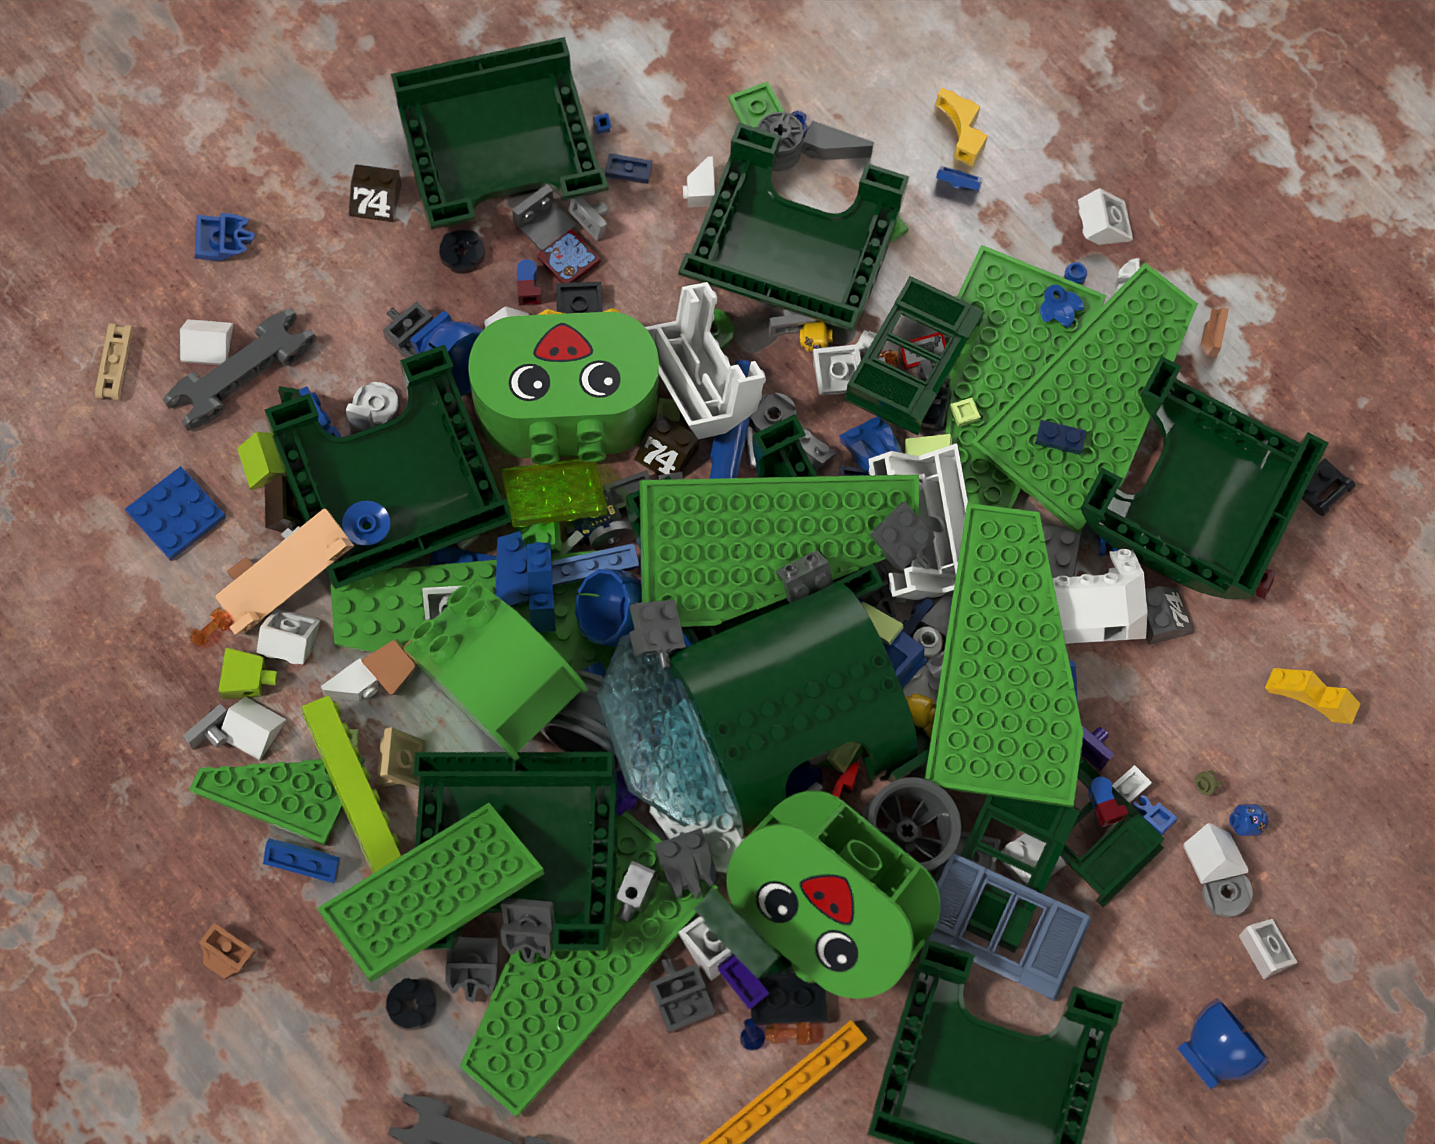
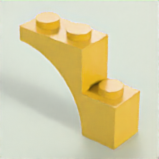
M941 87L937 94L935 106L946 112L957 128L959 139L954 158L973 167L984 150L988 137L981 130L972 128L978 118L980 106L972 100H967L957 95L952 90Z
M1273 668L1265 686L1269 693L1283 695L1305 703L1335 723L1352 724L1360 707L1359 701L1347 688L1327 687L1313 671Z

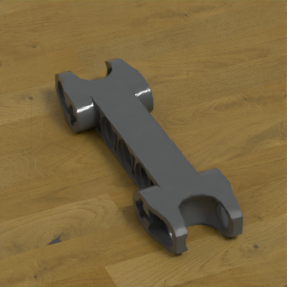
M293 308L270 316L256 328L255 333L259 338L202 378L196 372L182 378L163 398L164 404L168 409L175 408L184 403L193 405V409L182 421L187 431L207 424L224 411L225 405L221 402L278 360L284 366H288L301 358L316 341L315 333L312 330H306L297 335L287 333L289 327L297 319Z
M405 1093L402 1098L403 1103L414 1108L419 1113V1120L410 1129L390 1127L388 1132L390 1137L403 1144H515L449 1119L448 1116L452 1107L446 1103L430 1097L414 1096ZM526 1135L523 1144L550 1143L539 1138Z

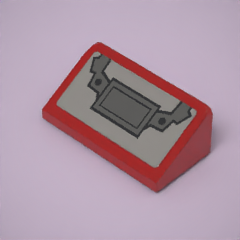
M939 332L908 340L938 356L941 355L946 346L944 335ZM900 346L898 348L905 370L918 367L919 362L925 359Z

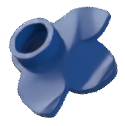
M1051 285L1044 292L1045 301L1040 306V315L1045 323L1055 318L1060 324L1068 328L1073 323L1074 311L1084 309L1083 302L1078 295L1073 292H1066L1060 285ZM1053 292L1059 294V299L1053 297Z

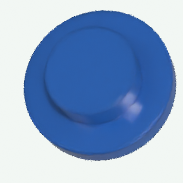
M1074 262L1066 267V279L1077 284H1081L1086 280L1087 269L1082 263Z

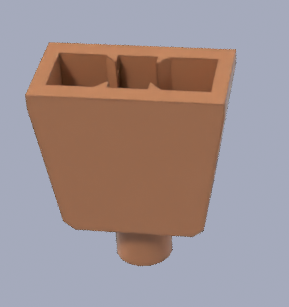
M398 639L393 640L361 660L390 695H395L419 667L403 649L411 640L404 646Z

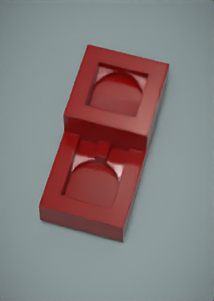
M853 763L842 774L832 790V795L840 798L841 791L852 792L859 767L858 763Z

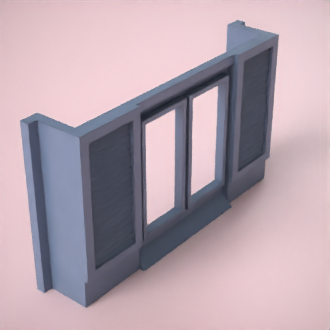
M953 853L939 866L934 877L940 895V915L929 940L975 954L974 963L1056 1002L1092 921L1089 918L1090 916ZM986 883L1011 894L987 949L962 938ZM1018 898L1044 909L1020 964L994 953Z

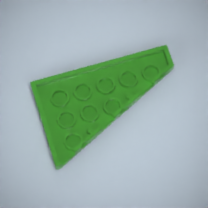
M361 757L358 760L361 767H363L365 759ZM322 759L302 760V762L247 764V766L199 768L189 788L192 794L323 846L326 845L343 809Z

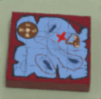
M572 229L537 254V259L560 283H574L601 263L600 258Z

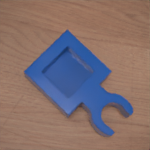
M1141 795L1139 800L1144 806H1140L1136 802L1133 803V807L1138 813L1144 815L1143 818L1161 835L1168 831L1177 821L1178 817L1162 804L1157 803L1153 806L1144 795Z

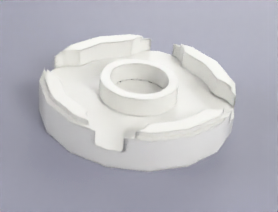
M381 382L369 383L370 385L362 386L357 390L352 404L370 408L374 426L395 418L399 409L397 394L391 386Z

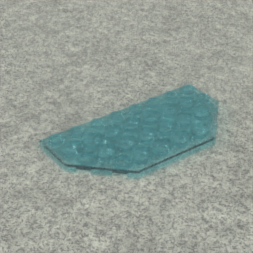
M630 634L621 637L597 698L629 792L683 827L728 813L681 679H673L669 668L661 669L658 655L634 656Z

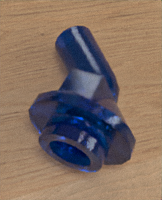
M746 1019L743 1022L745 1028L741 1032L740 1042L745 1049L755 1051L763 1046L765 1034L761 1028L755 1026L753 1019Z

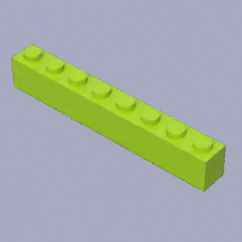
M330 695L303 705L301 714L373 874L401 857L398 850L400 842L395 833L391 834L388 825H390L389 817L386 811L381 812L378 805L380 797L376 789L371 790L368 783L371 780L369 772L365 766L361 767L358 760L361 758L359 750L355 744L351 745L348 738L351 736L350 730L346 722L342 723L338 716L341 714L339 705L336 700L332 702Z

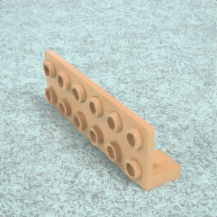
M327 509L321 510L216 595V599L234 622L230 628L235 635L248 632L323 572L327 566L333 564L354 547V544Z

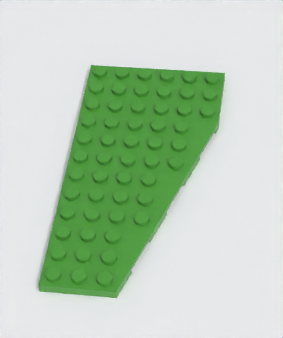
M981 245L957 295L958 299L982 310V317L984 318L980 326L976 325L950 371L949 376L951 380L948 389H951L950 405L973 398L981 418L980 421L958 427L949 405L945 434H951L952 445L956 443L958 445L968 503L1012 509L1021 488L970 447V443L1102 307L1107 295L984 245ZM1051 285H1060L1066 292H1073L1078 295L1083 302L1084 309L1074 311L1073 323L1068 328L1060 324L1055 318L1045 323L1040 315V306L1045 301L1044 292ZM1053 292V297L1059 299V294Z
M1145 262L971 441L970 447L1077 534L1087 524L1080 507L1101 468L1123 478L1118 490L1121 488L1151 417L1142 402L1141 393L1161 356L1174 362L1198 303ZM1044 420L1086 430L1081 455L1035 444L1040 421Z
M919 475L640 480L642 603L675 600L681 627L716 626L739 615L787 598L783 581L777 576L776 570L817 550L829 562L833 580L884 560L886 557L881 553L882 549L869 534L901 502H906L920 518Z
M967 503L925 780L937 784L942 789L1073 808L1083 741V728L1040 512Z
M596 551L551 555V560L555 561ZM497 560L388 569L335 589L331 583L335 646L370 653L397 639L404 646L411 640V634L415 628L425 621L423 588L470 585L476 580L495 594ZM583 581L553 587L556 631L538 633L559 653L573 670L583 671L600 661L608 673L605 677L606 679L617 683L625 689H629L624 658L625 645L612 647L592 643L579 629L575 615L576 596L599 595L579 593L578 590ZM529 603L512 607L531 625Z
M626 811L621 817L618 815L615 903L611 936L607 949L605 951H553L552 940L549 959L543 958L540 953L536 952L533 963H529L524 960L521 950L511 954L490 998L491 1001L477 1032L472 1038L461 1062L460 1068L516 1118L521 1115L679 936V931L689 925L698 913L694 908L708 895L709 891L712 888L719 891L715 884L710 886L704 882L701 883L703 895L698 900L695 899L688 889L683 890V896L677 899L669 889L654 844L662 842V840ZM634 861L654 870L661 879L645 911L642 913L636 910L629 923L617 917L622 903L616 897L630 864ZM638 892L633 893L631 899H635Z

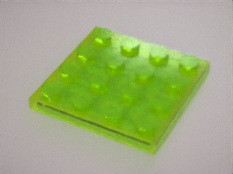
M574 459L558 461L554 464H535L501 469L513 527H527L534 524H550L556 521H573L579 518H596L608 515L595 461L588 463Z

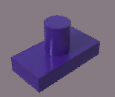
M1082 726L1083 741L1081 754L1099 770H1102L1114 755L1103 744L1109 735L1102 727H1098L1091 734Z
M736 956L717 969L748 1010L769 994L762 983Z

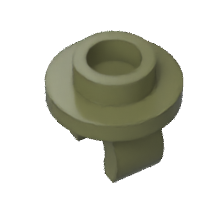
M1213 770L1200 772L1195 777L1197 790L1205 796L1213 794L1222 785L1221 781L1216 782L1213 777L1215 773Z

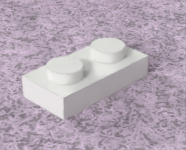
M1134 765L1112 786L1131 803L1152 782Z

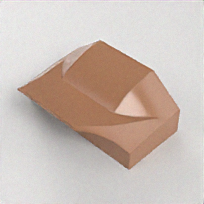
M1227 308L1211 309L1210 319L1204 325L1201 346L1208 357L1217 358L1221 349L1229 311Z
M213 923L199 942L203 950V965L224 979L233 973H240L256 953L252 948L216 923Z

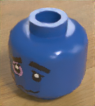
M1240 804L1230 814L1229 822L1236 834L1240 836H1258L1268 826V815L1257 804Z

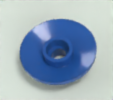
M361 501L347 509L343 516L342 528L352 543L360 546H372L378 544L387 536L390 530V517L385 508L380 504L372 501ZM365 524L371 525V528L368 530H365L362 527Z

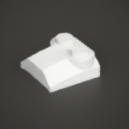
M859 344L813 349V366L815 368L819 395L846 394L847 384L861 361Z
M1023 834L1015 841L1008 843L1000 852L1035 868L1046 843ZM1059 857L1051 876L1066 866L1061 857ZM1001 861L1019 884L1027 885L1031 877L1030 874Z

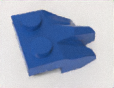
M221 213L220 217L197 215L195 259L221 261L246 251L247 247L245 244H251L256 235L243 229L247 226L249 219L228 213Z
M878 416L839 435L840 442L851 452L853 461L860 468L868 472L870 467L868 459L890 451L901 453V447L891 427Z

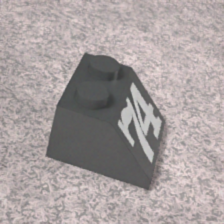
M1160 586L1145 590L1147 603L1146 639L1149 645L1194 633L1178 589Z

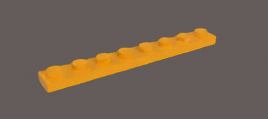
M850 1020L700 1144H743L867 1041V1038L854 1022Z

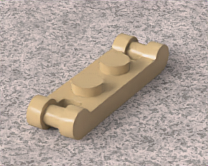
M109 323L95 388V398L104 399V397H110L112 400L117 401L121 399V388L130 343L134 334L133 325L122 327L115 323ZM106 383H113L112 388H105Z

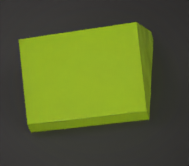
M256 431L237 448L250 490L263 487L281 475L286 476L271 433Z

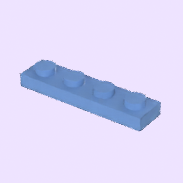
M634 543L552 561L553 587L583 581L598 569L609 568L623 571L638 569L639 562Z

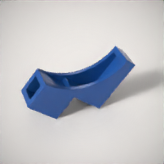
M536 542L527 544V576L531 626L537 632L556 631L551 543Z

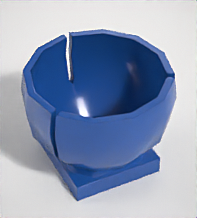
M443 311L416 333L410 341L417 354L445 344L453 364L451 373L460 395H467L471 392L469 357L474 342L483 330L470 322H453L450 314Z
M598 569L585 578L578 592L599 596H576L575 615L579 629L592 643L612 647L627 644L631 641L629 632L635 630L630 605L642 603V583L632 573L623 570Z
M1218 998L1207 1004L1195 1017L1190 1041L1184 1042L1177 1048L1210 1090L1221 1083L1222 1080H1246L1261 1072L1269 1063L1268 1057L1248 1031L1242 1032L1245 1027Z

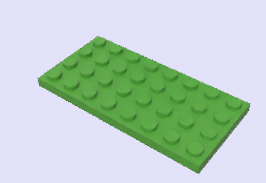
M488 803L327 901L317 909L320 916L371 983L544 874V871L496 810Z

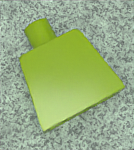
M225 648L219 685V694L222 699L260 697L263 691V684L277 685L278 671L266 670V663L263 657Z

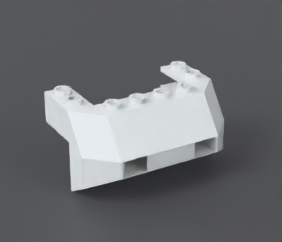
M708 282L682 287L676 321L645 327L651 334L657 347L659 374L686 422L698 439L725 434L758 410L759 402L762 399L763 384L766 381L764 371L760 370L755 361L750 363L748 377H745L739 365L730 366L728 357L723 354L719 342L712 336L710 328L714 320L717 295L715 291H712Z
M957 443L920 456L890 451L868 459L870 476L919 475L920 519L935 536L923 551L924 555L931 561L927 568H923L915 559L912 560L911 567L904 569L905 574H888L892 597L924 600L926 597L930 599L943 597V595H953L968 503Z
M1120 549L1110 552V558L1115 568H1109V573L1104 575L1092 576L1084 574L1080 577L1058 576L1053 578L1065 644L1146 639L1147 603L1144 572L1133 550Z

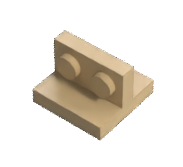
M395 728L385 729L384 738L380 740L376 785L387 787L403 784L413 789L419 788V784L413 776L415 752H425L426 741Z

